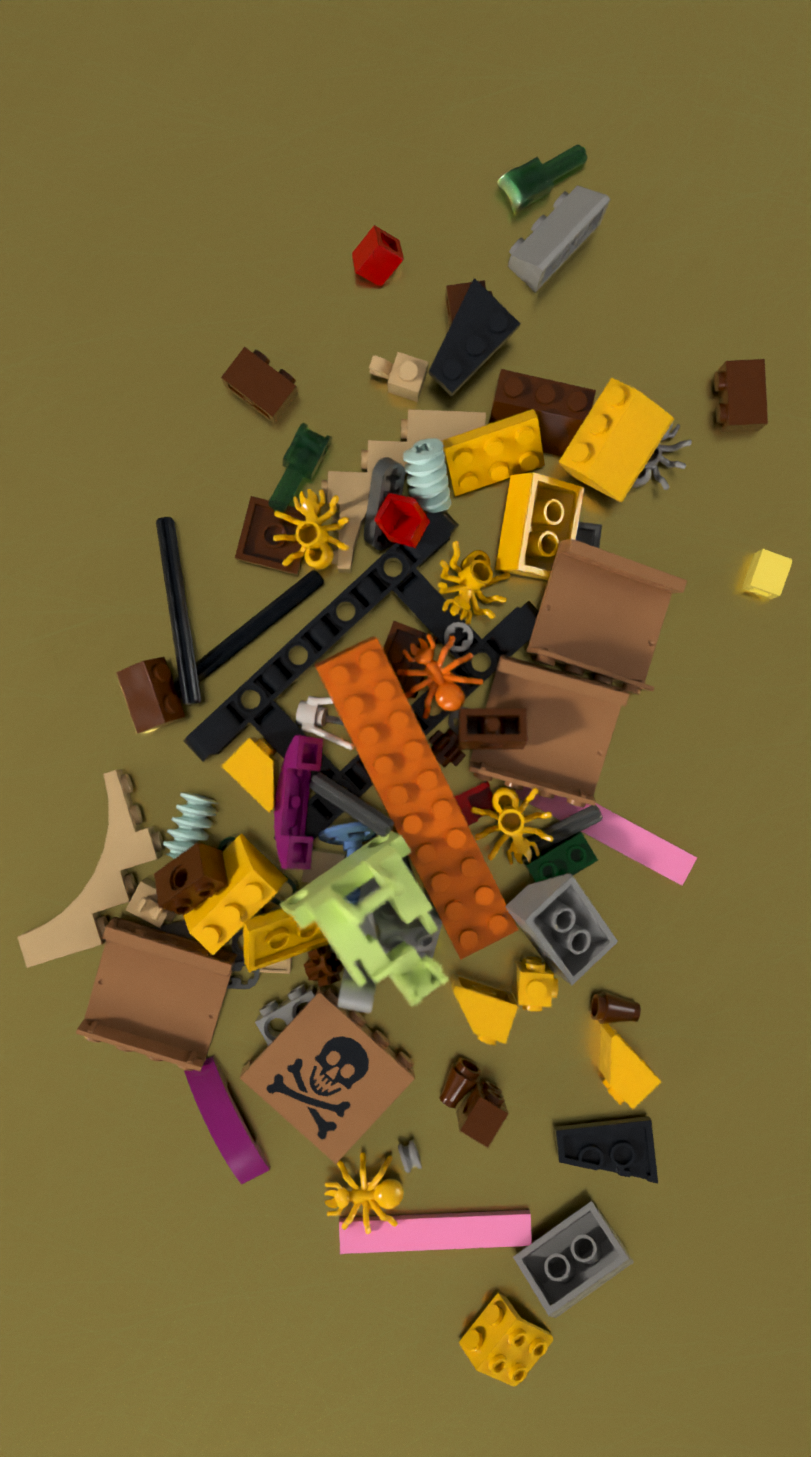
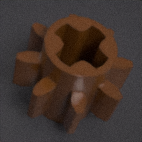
M450 728L444 734L438 730L428 740L433 745L431 750L436 760L444 768L450 762L457 766L466 757L461 750H458V735Z
M329 945L308 951L310 959L307 960L304 967L309 981H318L319 987H324L341 980L339 973L345 966L334 950L330 951Z

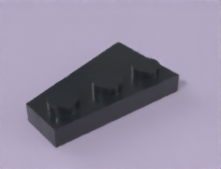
M475 278L428 373L450 396H453L514 334L521 324Z
M649 1116L554 1127L559 1163L596 1171L601 1169L629 1178L630 1176L643 1178L648 1182L658 1184L652 1121Z

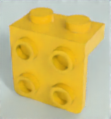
M497 1293L458 1343L476 1371L508 1385L517 1386L527 1377L528 1372L539 1358L546 1353L554 1338L549 1331L522 1319L507 1297Z

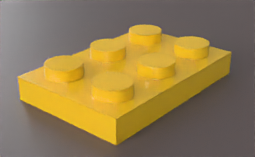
M534 409L441 441L443 443L449 481L455 497L508 479L511 475L522 474L545 466L538 416Z
M282 908L264 915H257L243 922L244 964L248 972L330 944L316 921L301 929L294 917Z

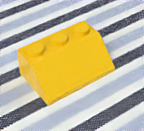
M611 377L559 460V463L569 476L622 503L671 426L674 417L639 390Z
M535 472L511 475L495 570L522 577L548 580L560 541L576 540L584 487Z
M242 834L223 851L228 885L216 892L214 896L193 908L191 912L183 915L189 933L212 955L243 927V922L250 920L287 881V878Z

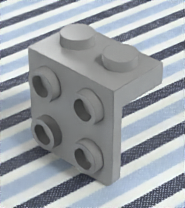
M428 895L425 896L433 907L428 913L438 929L433 935L426 931L418 918L409 924L400 920L389 901L384 902L367 914L377 936L376 940L386 954L404 941L416 949L420 958L425 955L433 958L442 921Z

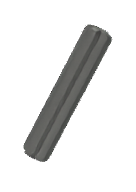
M319 772L311 778L310 789L381 837L387 836L392 831L394 826L393 820L323 773Z
M591 805L542 830L546 834L553 836L552 842L546 841L535 834L527 839L535 842L540 852L600 822L603 818L602 813L596 805ZM530 846L532 855L536 854L534 848Z

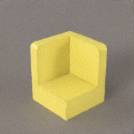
M766 549L755 552L742 589L769 599L781 596L793 562L792 559Z

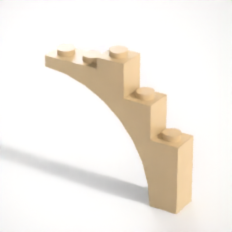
M408 409V419H401V439H407V442L368 440V450L361 451V469H367V472L328 471V480H322L321 490H324L328 509H330L329 503L333 496L337 495L339 497L336 506L340 510L339 513L333 515V524L338 523L341 518H349V522L344 524L343 529L333 530V532H339L338 540L349 546L348 551H344L332 545L334 552L332 564H337L339 573H351L354 548L362 525L366 520L372 471L376 463L382 458L389 457L405 468L407 462L403 460V453L412 448L416 442L427 438H436L442 441L485 426V412Z
M122 769L103 774L108 794L109 825L104 850L94 874L81 894L61 914L46 924L17 937L27 968L105 943L106 940L102 939L108 920L105 916H101L100 911L130 902L137 889L135 878L132 873L128 874L127 868L162 857L161 850H164L165 846L163 845L161 833L159 831L155 832L153 826L141 830L139 824L143 823L142 814L137 804L133 805L130 793L133 792V785L129 775L124 774Z

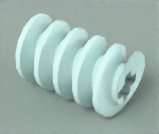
M436 438L420 440L403 453V460L407 462L405 472L409 474L407 476V483L410 485L409 495L417 500L423 510L430 513L442 512L451 506L448 476L446 475L447 467L444 463L443 443Z
M181 792L180 796L187 801V804L176 805V808L183 813V816L172 817L171 819L179 827L178 829L167 830V833L174 837V841H163V845L170 850L169 853H166L168 856L175 859L196 844L198 840H207L209 838L208 833L202 828H211L213 826V822L206 816L217 815L218 811L210 804H220L219 802L198 794Z

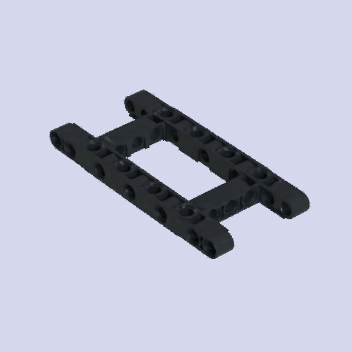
M446 510L437 513L428 512L426 515L430 523L416 548L395 543L184 739L183 742L202 762L208 760L212 755H218L251 724L284 759L294 736H306V734L278 705V696L293 682L298 681L314 664L318 663L342 637L345 638L388 594H396L411 610L412 615L418 618L430 630L433 636L439 638L438 641L442 645H445L444 634L449 625L456 622L466 624L465 620H460L459 614L453 616L450 613V604L447 611L444 612L442 610L446 600L418 571L429 558L450 540L449 537L459 526ZM395 561L402 566L400 575L391 577L385 573L384 566L388 562ZM527 601L521 608L517 606L483 639L471 628L473 641L470 647L464 652L457 653L451 650L449 652L455 660L468 653H472L474 656L482 654L488 659V668L483 672L477 671L473 668L472 659L451 671L455 676L479 678L484 682L496 671L501 654L511 657L531 638L539 610L530 601ZM345 604L351 605L355 609L354 617L348 621H343L337 616L338 609ZM455 629V633L449 635V638L450 636H455V646H462L463 640H468L467 633L462 634V629ZM299 647L306 649L308 653L306 662L301 665L293 664L291 661L292 651ZM456 683L464 691L465 699L480 686L477 684ZM429 689L410 706L424 736L452 712L442 708L440 714L436 716L429 715L428 719L423 718L424 702ZM250 691H256L260 696V704L254 709H249L244 703V697ZM322 752L320 771H311V778L319 772L323 773L339 785L346 787L348 791L357 797H361L373 785L359 755L340 770ZM316 793L308 801L305 836H311L315 839L322 830L333 823L344 811Z

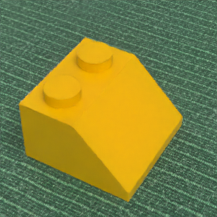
M256 737L248 738L221 767L266 811L271 812L275 808L276 789L279 779L278 759L273 755L276 750L264 737L259 739Z
M452 974L450 981L453 992L473 1033L478 1035L477 1039L490 1045H496L497 1041L506 1044L518 1008L513 994Z
M609 1023L601 1024L600 1071L605 1077L602 1083L607 1088L608 1093L620 1105L626 1102L634 1109L661 1081L649 1065Z

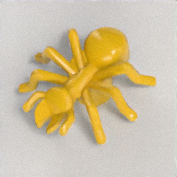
M308 489L307 498L303 491L300 492V503L297 497H293L296 510L306 516V521L299 520L278 510L275 511L274 515L276 517L298 525L295 534L274 535L273 540L298 541L302 545L298 552L290 554L282 562L284 566H288L294 559L304 556L306 563L310 567L324 569L332 562L334 556L333 549L328 543L344 551L349 549L348 545L329 536L328 531L343 529L344 524L349 522V518L344 517L336 524L322 526V523L337 512L336 504L339 501V497L334 495L329 503L330 509L328 512L318 517L321 507L326 503L324 490H319L321 500L319 502L317 494Z
M454 541L452 543L454 554L449 565L444 560L440 561V565L443 568L440 576L444 580L455 582L459 585L448 587L447 583L439 582L438 587L440 588V594L459 591V596L447 599L442 610L444 612L447 611L449 604H452L449 608L450 613L456 616L461 611L460 620L466 618V624L470 625L472 612L469 600L471 599L475 615H487L491 619L495 618L496 615L490 609L479 608L476 596L484 604L496 601L506 603V597L499 595L486 597L480 589L509 579L510 573L493 577L490 558L482 550L471 552L461 561L459 567L457 561L460 557L458 541ZM451 567L458 576L448 574L449 568Z
M507 786L498 788L493 794L492 805L498 813L490 809L472 807V813L490 816L498 820V825L487 827L482 832L474 836L475 840L485 838L488 834L497 831L504 833L497 840L488 855L490 861L494 859L502 844L509 837L513 839L510 848L507 850L509 864H513L512 852H514L515 859L521 865L523 864L522 855L527 858L528 862H531L532 850L530 846L534 848L536 855L540 856L537 844L523 837V833L535 834L546 841H553V836L546 834L541 829L524 826V823L534 819L552 817V813L549 811L544 813L534 812L524 817L526 807L539 792L537 788H533L530 794L524 798L520 807L518 794L514 789Z
M361 1152L360 1187L349 1175L343 1161L339 1160L337 1165L341 1170L342 1176L353 1190L348 1191L338 1182H325L326 1187L337 1188L329 1189L324 1193V1195L333 1197L326 1199L325 1204L330 1208L339 1207L338 1210L327 1211V1216L340 1215L343 1208L348 1206L349 1202H352L354 1205L341 1226L343 1230H346L352 1223L360 1205L363 1206V1225L366 1234L371 1233L369 1209H373L382 1221H387L393 1227H396L398 1225L397 1221L392 1216L385 1214L380 1208L393 1209L403 1199L404 1189L399 1181L391 1178L381 1181L393 1157L391 1155L387 1156L375 1177L366 1178V1154Z

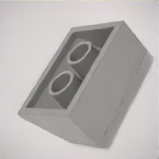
M578 185L570 194L566 191L563 192L553 204L555 209L548 217L544 214L540 216L531 228L533 232L526 240L521 237L511 247L508 267L536 292L601 224L611 199L605 194Z
M571 874L530 884L505 906L549 968L570 985H573L618 942Z
M592 1201L513 1257L548 1316L554 1318L560 1316L634 1263L616 1233Z

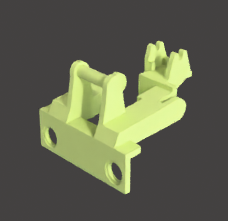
M391 831L385 837L378 835L280 903V906L294 917L301 929L316 921L346 970L359 987L366 984V980L354 963L356 960L366 976L376 983L389 975L409 1005L413 1006L420 1003L421 999L441 984L449 981V978L442 972V967L427 955L420 958L416 949L404 941L386 954L378 941L369 934L365 936L358 926L364 922L363 917L388 900L400 920L409 924L418 918L429 934L433 935L438 931L435 922L428 913L433 907L402 860L412 851L402 835ZM371 878H374L380 889L356 906H353L344 899V897Z

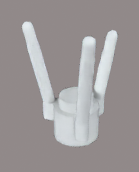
M308 696L307 701H300L296 713V724L302 726V731L314 733L347 749H354V744L318 728V726L324 727L326 722L344 726L340 717L327 715V708L322 707V705L333 704L330 697Z

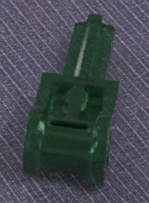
M577 144L544 164L541 163L537 156L522 166L513 168L505 173L498 180L497 186L505 191L511 201V210L514 213L519 212L536 200L549 194L554 185L552 181L587 161L586 150Z
M304 422L300 425L283 457V466L287 469L268 501V505L274 511L285 512L303 478L306 477L310 480L313 478L332 441L330 435L324 437L308 429V424Z

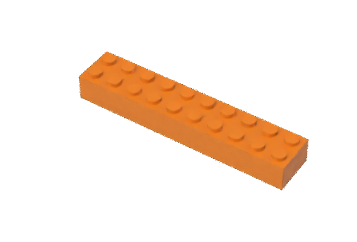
M371 636L314 664L389 818L394 822L397 834L402 835L412 851L408 856L460 960L518 931L513 917L505 908L506 903L378 638Z

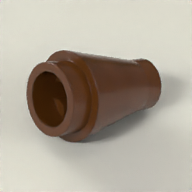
M602 992L593 996L590 1013L591 1018L598 1020L600 1024L627 1021L637 1022L640 1018L641 1008L638 1002H631L607 992Z
M459 1058L457 1062H453L443 1092L439 1096L441 1102L450 1108H455L480 1081V1068L466 1058Z

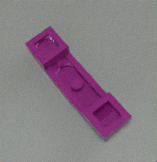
M295 735L281 767L275 797L274 830L279 861L284 869L311 870L314 837L305 836L311 771H320L322 738Z
M214 1055L206 1058L200 1072L184 1070L204 1122L220 1153L241 1185L269 1171L270 1166L257 1140L253 1141L226 1087L228 1083Z

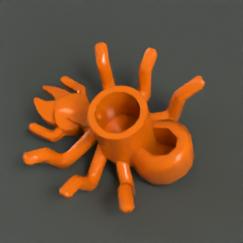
M427 634L431 645L430 648L428 643L421 638H418L421 649L415 643H411L410 650L415 658H412L406 649L402 651L409 662L425 665V670H397V674L403 676H428L427 679L413 686L405 693L408 699L417 691L428 686L429 691L424 702L423 718L425 719L429 718L434 694L438 706L446 711H456L465 702L464 691L456 683L483 684L482 679L455 676L451 671L460 664L472 659L474 656L472 653H468L454 660L446 667L441 668L449 649L456 640L455 636H450L447 643L443 646L437 662L433 659L436 644L431 634Z

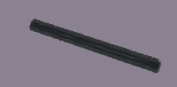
M161 517L156 520V528L183 704L195 705L201 702L175 522L171 517Z
M316 570L310 571L196 662L198 683L324 584L322 576ZM177 677L173 682L178 697L181 698L179 677Z

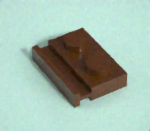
M393 621L383 651L405 694L413 686L422 682L424 676L398 675L397 670H425V665L409 662L402 651L406 649L410 656L415 658L410 650L412 642L420 649L421 646L418 638L424 639L428 643L429 648L431 645L427 638V633ZM431 635L437 645L439 638ZM418 691L411 697L416 698Z

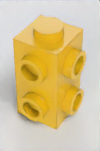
M524 956L522 961H514L512 993L517 1004L523 1005V1009L527 1011H542V1007H551L552 998H557L558 978H554V972L550 970L546 963H542V958Z

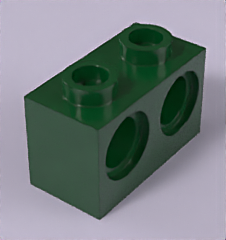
M578 832L540 851V856L533 855L531 862H528L526 859L523 861V864L534 883L565 874L573 876L597 862L598 859L583 833Z

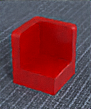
M375 225L352 253L356 274L378 286H382L404 260L400 240Z
M388 493L374 519L390 542L416 548L430 523L429 518L416 499Z
M484 780L454 794V798L468 826L478 822V819L483 817L472 813V807L496 811L492 805L493 793L488 781Z

